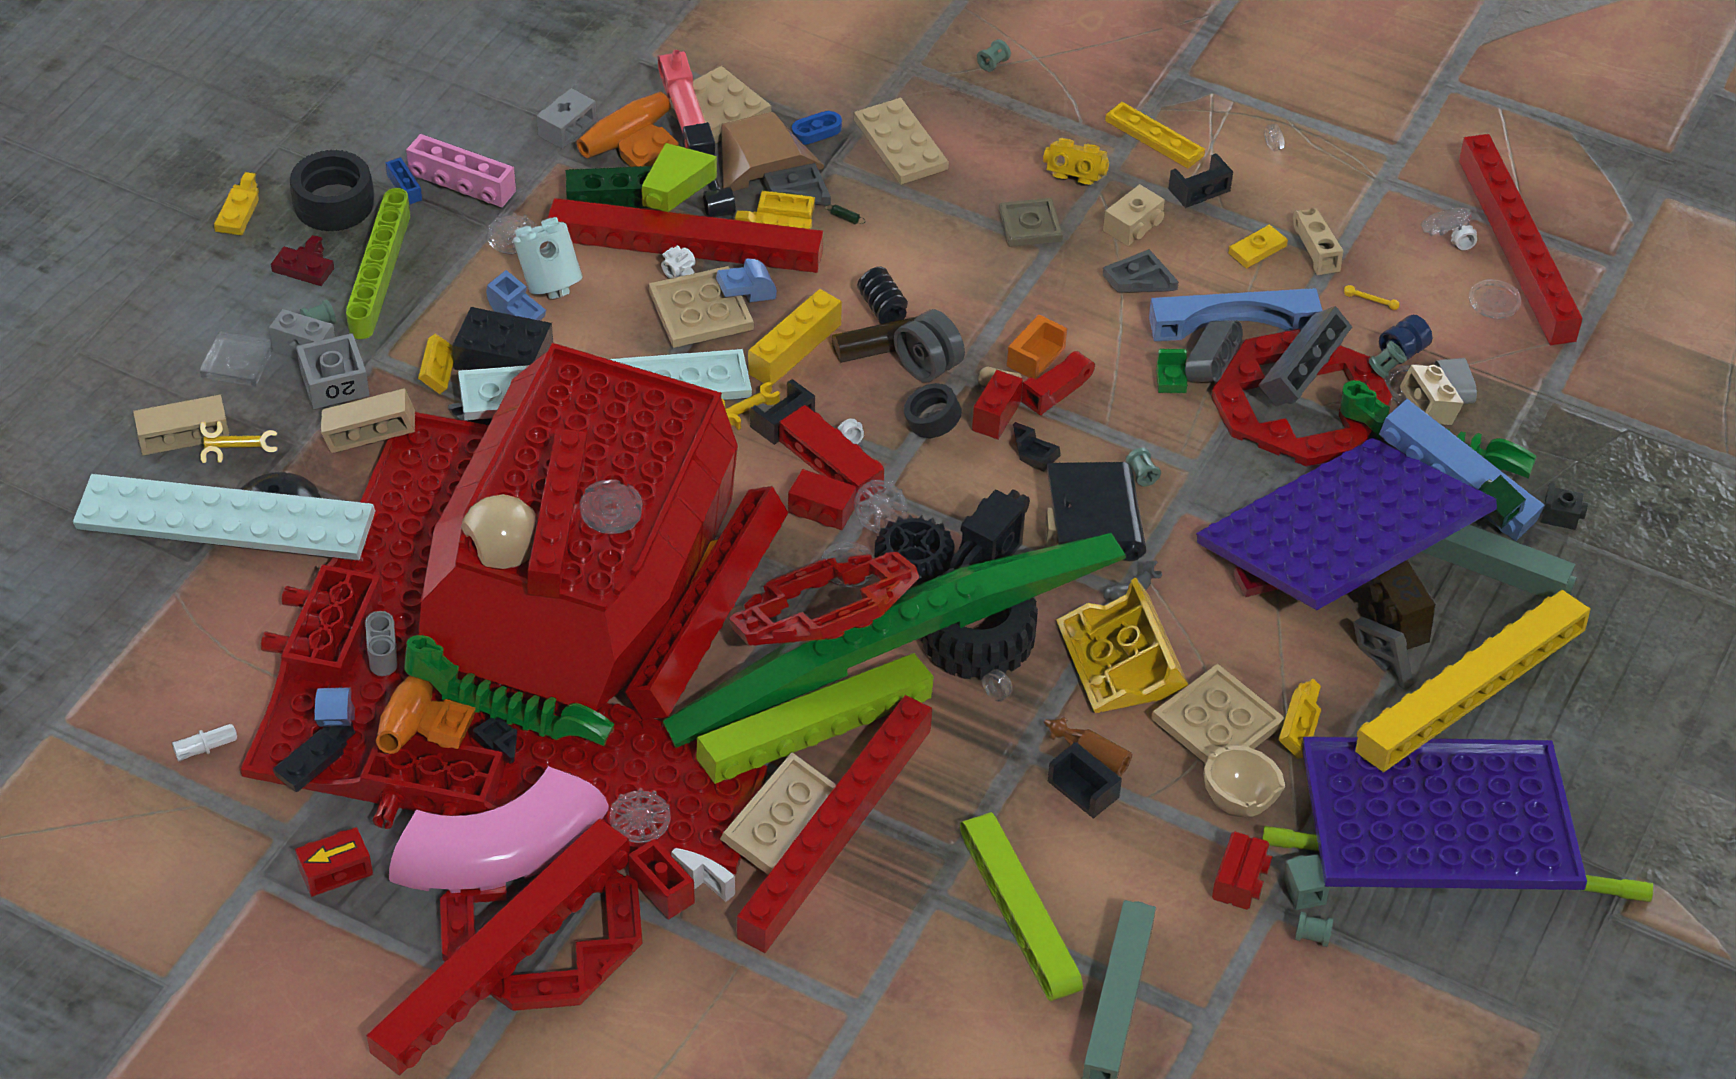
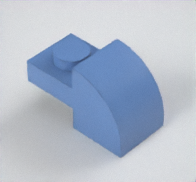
M745 259L744 267L717 271L716 280L725 297L746 295L749 302L776 299V286L766 266L758 260Z
M507 270L487 285V298L495 312L535 320H542L545 317L546 309L526 294L527 286Z
M318 688L315 698V721L318 726H351V720H355V707L351 701V688Z

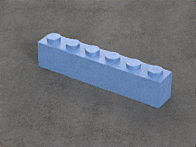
M1406 399L1385 418L1379 435L1387 443L1405 453L1407 457L1417 459L1477 490L1487 480L1491 479L1494 481L1498 476L1502 475L1526 499L1523 511L1502 529L1488 515L1484 516L1497 526L1502 533L1517 541L1537 522L1545 506L1543 503L1409 399Z

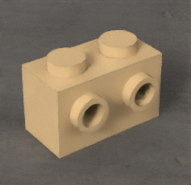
M1411 365L1400 385L1406 398L1439 424L1452 425L1464 404L1456 389L1445 376L1444 371L1435 365Z

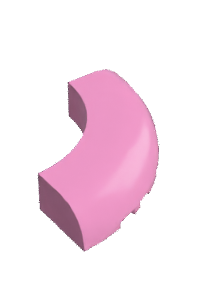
M548 766L540 779L528 791L508 804L491 811L467 816H444L416 809L394 849L389 868V880L392 883L418 890L429 891L430 888L449 889L450 893H460L461 889L480 888V891L506 886L508 881L523 876L527 879L546 869L548 864L560 856L599 818L603 819L609 809V805L605 796L591 783Z

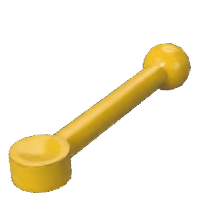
M1347 285L1344 288V294L1348 297L1355 295L1387 305L1391 310H1397L1400 306L1396 299L1390 301L1355 290V287L1352 285Z

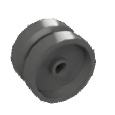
M936 309L927 310L914 321H909L895 331L894 344L900 361L914 378L922 382L933 381L942 375L945 370L952 369L964 360V342L958 329L944 313Z

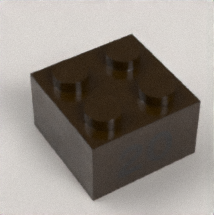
M1407 560L1373 579V585L1370 587L1372 595L1368 611L1373 621L1403 633L1408 650L1430 642L1436 604Z

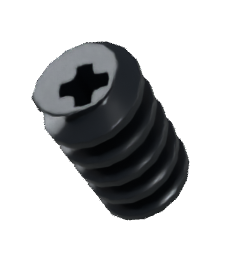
M882 266L868 270L857 283L858 290L880 324L905 319L908 305L907 299L903 296L901 290L898 289L897 284L893 282L894 280L889 275L887 269Z

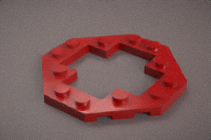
M1295 329L1245 339L1227 366L1221 379L1212 389L1211 397L1231 437L1241 441L1244 438L1258 443V448L1278 456L1284 453L1294 457L1295 462L1298 464L1311 466L1329 462L1344 452L1363 444L1373 435L1374 432L1365 423L1343 416L1340 408L1338 415L1345 427L1344 429L1296 438L1287 418L1259 423L1243 390L1259 387L1258 385L1265 378L1259 365L1277 362L1301 330ZM1340 345L1330 356L1329 361L1317 373V375L1344 370L1349 381L1355 380L1365 383L1369 390L1376 392V398L1383 404L1390 406L1393 396L1384 379L1371 367L1369 363L1370 356Z
M889 552L875 559H872L871 554L850 556L848 562L837 563L835 558L823 559L768 581L763 586L765 592L762 595L760 593L754 594L744 604L745 610L734 613L729 620L732 629L748 646L824 640L826 638L836 639L844 635L846 630L854 627L863 628L873 623L874 619L881 617L919 579V574L916 566L898 552ZM874 574L881 580L860 589L862 600L811 620L803 612L775 623L769 619L779 615L782 612L781 610L789 607L787 599L799 596L801 591L810 587H823L829 583L828 580L837 577L845 585L861 583L865 580L866 576Z
M616 871L608 878L601 890L594 892L606 893L609 939L576 942L577 970L510 975L500 980L493 987L490 995L512 1011L581 1005L643 944L638 882L630 876H623ZM506 886L480 891V888L461 889L460 893H450V890H448L440 898L441 943L444 962L475 935L474 903L507 900Z

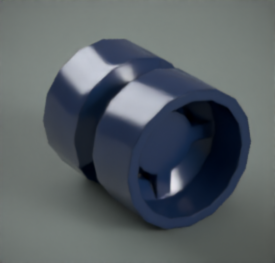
M1414 314L1409 315L1396 326H1392L1379 336V347L1383 351L1387 348V343L1393 341L1403 350L1407 360H1409L1432 343V331L1423 318Z

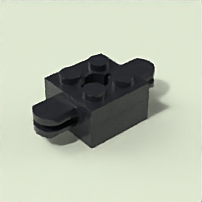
M995 489L988 498H983L974 514L967 516L962 522L960 528L962 542L959 550L951 560L950 569L954 568L956 570L959 569L960 565L969 564L970 566L1012 556L1023 543L1025 513L1028 510L1030 498L1024 494L1020 495L1014 489L1008 495Z

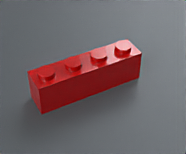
M804 405L779 421V442L820 475L856 486L857 505L884 488V467L882 464L867 455L859 445L847 439L839 429L827 423L819 413L812 411Z

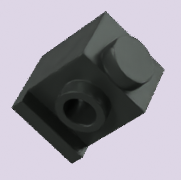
M1549 482L1541 523L1576 530L1579 519L1584 520L1587 512L1588 502H1583L1584 493L1555 488V483Z

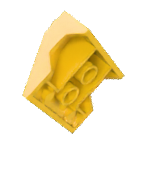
M1137 578L1130 581L1126 595L1104 606L1086 603L1056 619L1095 713L1162 700L1189 685L1152 601Z

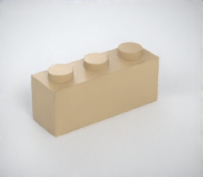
M405 388L322 410L321 433L331 453L415 432V409Z
M221 394L133 411L142 456L204 444V435L200 431V424L204 421L206 423V431L209 433H214L217 429V421H221L223 430L219 436H229Z

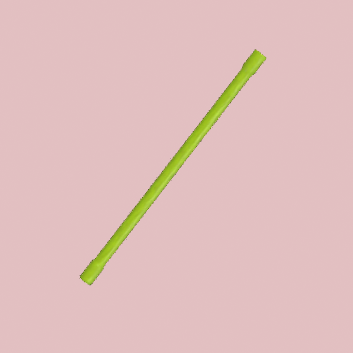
M1264 826L1262 840L1268 841L1269 846L1319 851L1317 836L1314 834ZM1586 875V888L1581 890L1615 895L1624 899L1651 902L1653 883Z

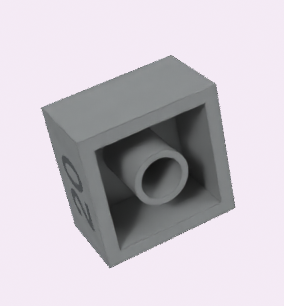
M353 333L296 346L300 371L313 409L370 396L367 373Z

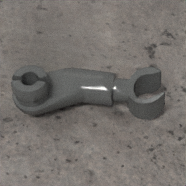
M1147 561L1143 574L1137 577L1145 591L1150 586L1151 579L1162 577L1161 571H1154V566L1158 563L1157 561ZM1130 583L1108 586L1104 590V598L1110 603L1126 595Z

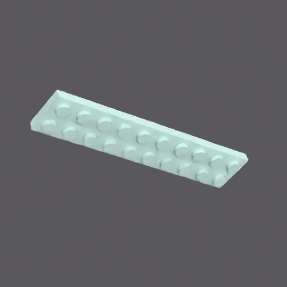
M743 349L610 359L721 392L723 400L749 398L752 395ZM529 365L458 371L464 420L492 418L509 389L512 379Z
M91 474L73 524L76 529L360 560L376 510L374 505L370 503Z

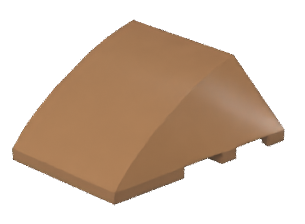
M773 112L722 123L723 188L731 187L732 191L748 188L750 180L762 178L764 173L812 163L816 164L818 170L824 169V165Z

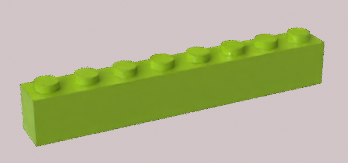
M912 653L697 737L696 759L715 784L726 779H732L741 773L762 767L766 763L781 757H787L791 753L809 746H815L824 740L842 735L849 730L870 724L877 719L890 715L905 695L921 703L925 702L932 696L934 676L916 654Z

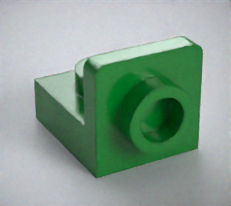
M1186 349L1158 350L1156 365L1158 393H1187L1188 384L1185 372Z

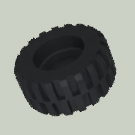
M969 564L960 565L959 568L969 566ZM954 568L945 571L943 575L954 571ZM1033 597L990 615L1002 623L994 628L983 630L965 626L960 628L955 623L920 638V641L923 643V649L929 657L932 656V661L940 668L944 666L945 671L954 676L958 673L962 675V678L970 680L971 677H979V680H988L989 676L995 675L996 678L1004 676L1007 670L1012 672L1020 667L1021 662L1023 663L1031 654V649L1034 648L1038 616L1037 601Z

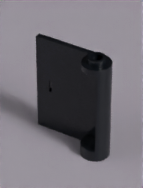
M1047 463L1058 545L1112 533L1126 555V558L1123 560L1136 561L1144 556L1146 553V543L1133 470L1128 463Z

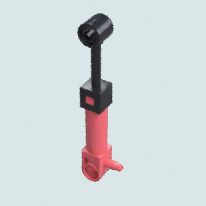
M674 50L670 54L658 55L659 74L666 95L672 100L683 133L684 148L715 156V139L709 122H705L693 87V75L686 53ZM715 178V180L708 184L709 191L703 192V204L707 217L735 214V199L731 187L720 188L717 178Z

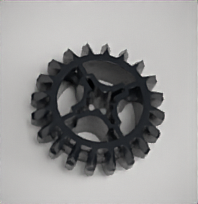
M910 514L907 519L898 516L896 523L888 521L886 528L880 529L879 536L875 540L874 557L877 558L886 553L894 552L893 549L897 547L899 549L897 552L916 566L919 574V579L915 582L917 585L933 580L939 575L942 576L945 571L950 569L951 560L955 554V544L950 531L945 530L943 523L936 524L934 517L927 521L924 520L923 515L919 518H913ZM935 549L936 553L933 554L930 550Z

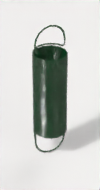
M831 205L833 206L830 210L831 214L851 223L857 224L859 219L862 218L860 214L839 205Z

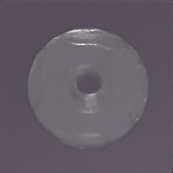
M602 480L590 485L580 500L582 519L589 527L598 532L607 534L623 533L632 529L641 518L643 508L641 495L633 486L629 484L625 486L620 484L618 480Z

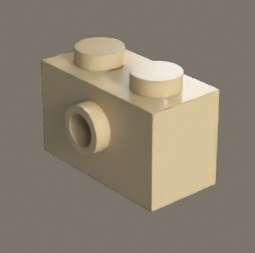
M1139 184L1105 211L1103 231L1129 246L1137 239H1141L1153 226H1157L1162 222L1165 199Z

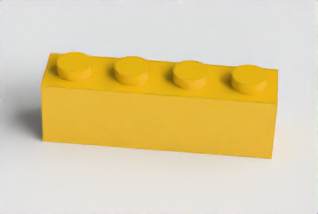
M821 289L816 291L748 350V374L762 383L771 382L772 385L775 384L841 326L842 301Z

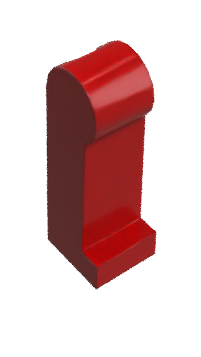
M1079 351L1072 352L1065 361L1036 380L1030 377L1024 381L1021 402L1041 416L1082 386L1093 374L1095 363ZM1035 397L1039 398L1038 404L1033 400Z

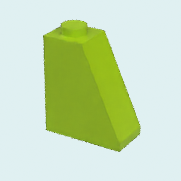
M665 143L642 184L643 206L666 212L678 206L715 180L717 177V156Z

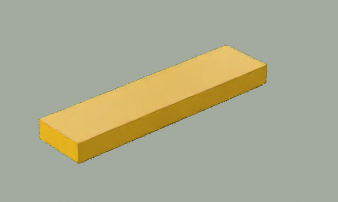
M1124 102L1119 103L1106 114L1105 121L1187 169L1205 155V148Z

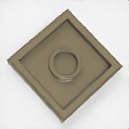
M1052 198L999 203V213L1009 247L1063 241L1062 229Z

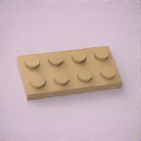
M902 98L854 112V121L900 185L948 170L949 161Z
M791 753L723 832L720 840L769 875L835 788L836 784L797 755Z

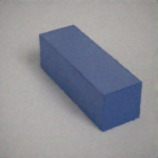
M402 158L385 162L388 178L395 188L404 189L408 193L409 205L422 201L421 187Z

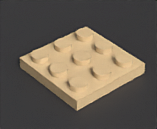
M722 66L693 81V87L705 122L710 124L715 144L722 141V123L771 112V105ZM668 98L671 103V109L668 113L678 120L672 100Z
M729 266L649 283V293L673 348L754 330V321L742 295L725 297L716 280L717 271L730 269Z
M1217 663L1154 710L1152 720L1206 764L1208 756L1221 747L1238 745L1255 749L1283 727L1285 717Z

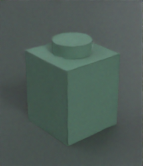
M1318 854L1311 856L1301 855L1287 860L1283 881L1295 910L1325 905L1330 887H1325L1322 864Z

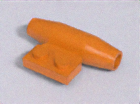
M657 92L632 101L599 120L576 141L579 152L583 157L590 158L618 147L621 158L630 167L654 165L665 143L679 146V143L663 127L654 125L671 109L668 97L663 92Z
M409 675L395 689L381 715L376 738L377 746L385 753H396L416 732H419L428 738L427 741L437 743L441 747L459 749L474 718L476 707L447 699L444 702L431 701L433 684L430 681Z

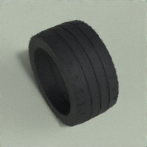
M343 150L315 152L300 160L292 170L290 177L292 204L297 217L305 225L321 231H339L358 225L371 213L374 204L372 176L366 162L356 154ZM339 184L352 187L350 191L338 196L325 197L312 194L316 189L327 185Z

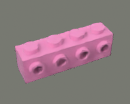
M420 134L406 149L408 169L415 177L499 207H503L516 192L514 167L423 134Z

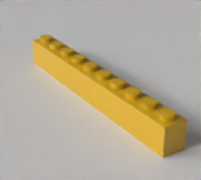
M1564 590L1559 591L1552 597L1548 596L1538 607L1526 611L1522 618L1513 624H1507L1496 636L1487 638L1474 651H1468L1454 665H1448L1438 676L1426 680L1412 694L1407 693L1396 705L1384 709L1371 722H1365L1357 732L1358 739L1355 752L1384 773L1586 630L1591 609Z

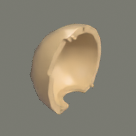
M502 494L486 497L471 506L463 518L461 528L466 537L471 536L478 557L484 566L506 569L519 566L530 559L538 517L534 510L519 498Z
M1229 745L1216 749L1208 756L1203 772L1205 788L1217 807L1230 815L1248 818L1258 815L1268 809L1285 788L1283 773L1276 763L1262 752L1247 746Z

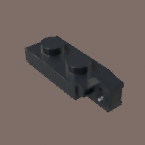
M351 722V726H325L322 730L320 729L273 768L275 776L294 792H299L344 754L343 749L348 744L347 740L355 734L353 723Z

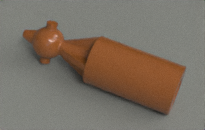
M1065 717L1055 720L1046 719L1044 721V724L1049 728L1050 739L1055 740V738L1064 737L1070 746L1077 742L1119 777L1127 770L1132 759V752L1090 729L1068 728L1066 724L1068 720Z

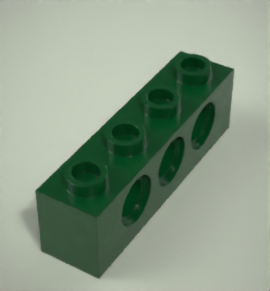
M653 166L565 170L567 200L640 209L651 208L643 206L642 184Z

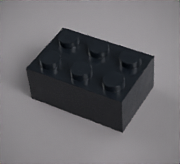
M470 307L452 345L455 370L462 371L531 365L546 353L553 343L552 323Z

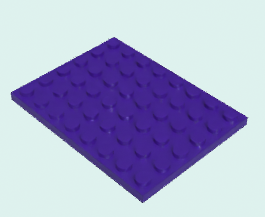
M1372 438L1352 450L1344 452L1339 457L1322 464L1313 471L1301 475L1298 479L1287 485L1277 488L1274 492L1255 500L1248 506L1231 513V515L1210 524L1207 528L1197 532L1196 536L1198 544L1311 608L1319 610L1496 510L1497 502L1496 498L1417 459L1407 457L1405 453Z
M1303 737V757L1325 887L1585 890L1587 878L1552 740L1431 739L1383 773L1355 752L1358 737Z

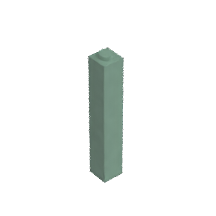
M1471 525L1421 551L1544 598L1552 597L1561 590L1571 594L1577 577L1572 576L1575 567L1574 563Z
M1123 901L1084 1063L1082 1079H1118L1153 929L1155 906L1139 901Z

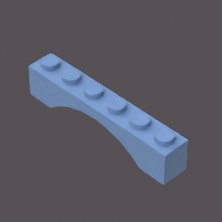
M1316 288L1151 298L1149 321L1154 341H1171L1184 339L1190 333L1207 326L1210 321H1252L1279 327L1286 331L1302 330L1313 314L1322 311Z

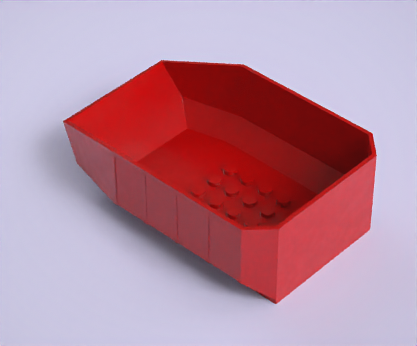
M552 343L546 353L512 379L509 389L496 413L493 415L492 421L479 446L475 449L473 457L459 484L455 487L450 501L440 520L435 525L421 600L419 635L428 636L437 645L442 646L443 655L454 665L459 666V671L472 673L477 677L544 698L554 697L557 702L567 705L578 703L598 711L635 677L688 590L709 543L715 540L732 502L738 444L721 399L722 393ZM556 428L587 432L586 458L573 509L559 599L527 595L530 559L519 566L506 569L484 566L478 557L471 536L466 537L461 528L463 518L471 506L486 497L502 494L519 498L531 507L537 517H539Z

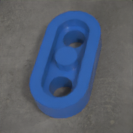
M833 111L820 112L795 121L792 125V133L804 145L814 143L839 134L842 130V118Z

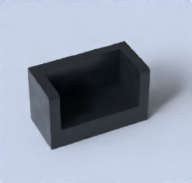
M1215 153L1211 155L1209 170L1185 179L1176 168L1170 171L1168 189L1185 208L1230 192L1233 170Z
M791 379L787 382V397L771 409L764 412L756 405L750 408V427L775 445L779 442V421L804 405L815 412V395Z
M1074 742L1049 763L1047 782L1094 819L1120 797L1122 778L1081 745Z

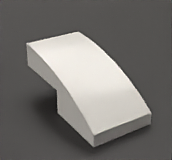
M675 848L671 852V856L694 880V890L704 883L725 902L735 895V876L726 868L707 857L688 850Z

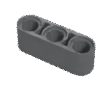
M1238 320L1210 321L1207 324L1186 362L1185 372L1190 382H1218L1221 379L1242 341L1243 329Z

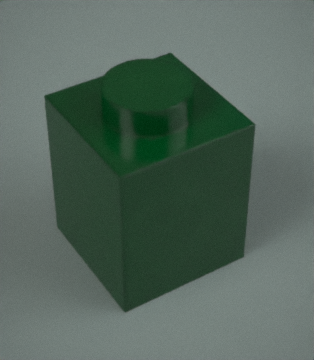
M1502 475L1498 476L1494 481L1491 479L1487 480L1478 489L1496 498L1497 509L1487 515L1501 529L1524 509L1526 499Z

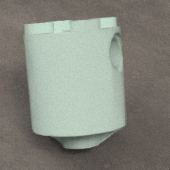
M557 217L543 220L541 222L542 226L532 229L531 226L518 228L515 230L516 237L513 238L529 292L531 294L547 293L549 299L569 294V286L582 279V272L567 224L558 222ZM548 241L546 247L539 249L542 243Z

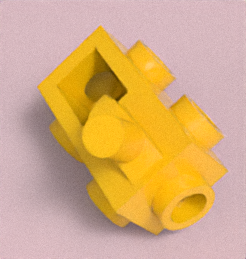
M1059 138L1058 141L1056 140L1051 143L1050 147H1046L1043 155V162L1047 163L1046 170L1053 171V177L1067 179L1068 175L1078 177V182L1082 184L1092 185L1094 181H1099L1103 176H1106L1109 168L1107 152L1101 151L1099 146L1093 144H1084V147L1074 145L1073 140ZM1059 155L1064 157V164L1058 162Z

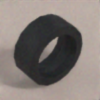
M939 383L928 384L917 389L908 397L904 405V414L912 431L923 438H935L948 433L957 425L962 413V408L952 388ZM939 403L946 404L944 409L938 414L929 418H919L921 413L928 407Z

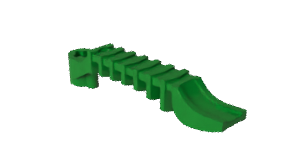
M1355 380L1345 383L1342 390L1340 412L1346 418L1365 423L1376 434V438L1380 439L1382 436L1379 433L1385 418L1389 415L1390 406L1378 400L1376 392L1369 390L1365 383ZM1461 431L1457 437L1465 442L1466 432ZM1476 433L1471 439V445L1467 444L1499 470L1509 471L1529 479L1537 457L1529 450L1501 438L1491 440L1486 450L1480 448L1482 437L1480 433Z
M416 635L407 640L404 668L406 673L413 677L430 681L441 693L442 700L450 699L461 704L476 707L475 712L477 713L481 711L488 713L490 718L496 719L498 717L507 721L506 724L512 725L514 723L522 726L523 730L528 731L530 729L538 732L539 736L544 737L547 735L555 740L565 736H579L604 746L610 733L613 732V722L582 704H568L563 709L561 717L554 715L556 698L554 697L547 699L544 702L543 709L540 710L538 709L539 696L534 695L527 701V704L522 703L523 693L517 692L511 698L506 697L507 687L501 686L495 692L490 691V680L486 679L478 686L474 685L475 674L469 673L460 680L458 679L459 666L454 665L443 655V647L437 645L432 638Z

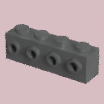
M1336 306L1313 314L1258 386L1275 406L1287 402L1288 404L1296 402L1302 396L1307 386L1316 378L1323 365L1329 361L1336 348L1341 345L1343 339L1352 329V325Z

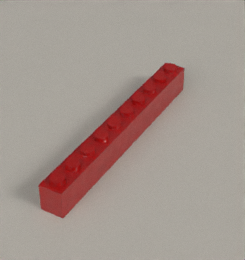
M1490 134L1464 137L1459 162L1550 346L1577 342L1583 318Z
M557 198L553 199L548 218L557 217L558 222L567 224L572 243L657 254H663L670 248L678 245L680 249H689L694 257L698 259L744 264L745 259H755L762 262L766 267L818 273L823 253V230Z
M773 486L749 489L625 691L643 720L665 718L673 711V707L680 695L686 689V685L698 669V665L707 650H709L712 641L722 628L728 614L734 608L737 599L747 586V582L758 567L766 550L770 547L776 533L782 527V523L789 512Z
M907 695L901 699L737 915L738 940L763 953L767 952L931 731L932 707Z
M599 818L366 1035L370 1054L399 1076L407 1068L414 1067L427 1049L432 1045L438 1044L456 1022H461L466 1018L470 1009L479 1000H484L490 995L493 987L500 980L509 977L514 972L519 962L526 956L532 955L549 934H554L558 931L563 921L572 912L575 913L582 908L585 900L592 893L601 890L611 875L617 870H622L629 862L628 854H630L629 838Z

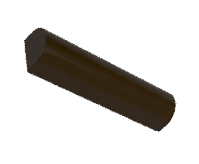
M918 316L833 334L832 345L840 363L896 351L894 344L895 331L909 321H914Z

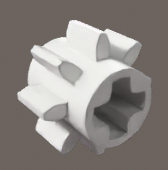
M677 245L662 254L666 260L661 263V267L668 278L694 274L691 267L695 265L696 261L689 249H680Z

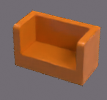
M1038 314L1008 346L1007 367L1036 380L1065 349L1067 328Z

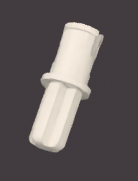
M228 724L205 733L199 730V734L176 742L174 741L172 745L179 762L204 752L210 754V749L235 741L237 733L234 726Z

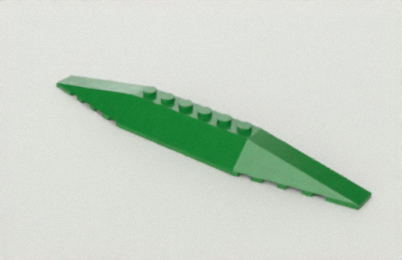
M1108 533L956 569L907 590L881 617L874 619L873 623L869 626L851 628L844 631V635L836 639L826 638L824 640L784 643L665 719L663 725L675 748L697 740V737L748 718L848 676L847 669L952 624L957 623L960 628L1121 561L1126 558V555L1113 534Z

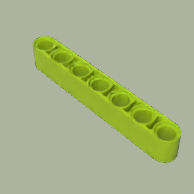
M401 188L389 189L383 196L346 308L349 334L353 333L355 339L369 338L375 330L410 220L408 193Z
M990 812L960 822L964 843L1047 999L1054 1001L1082 991L1083 982L1081 974L995 815Z

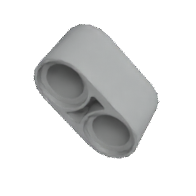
M1465 358L1436 360L1434 365L1444 371L1445 376L1456 389L1464 404L1475 403L1477 397L1476 384L1467 360Z
M385 611L373 612L366 618L369 667L374 674L386 676L392 674L397 669L398 664L394 619L392 615Z

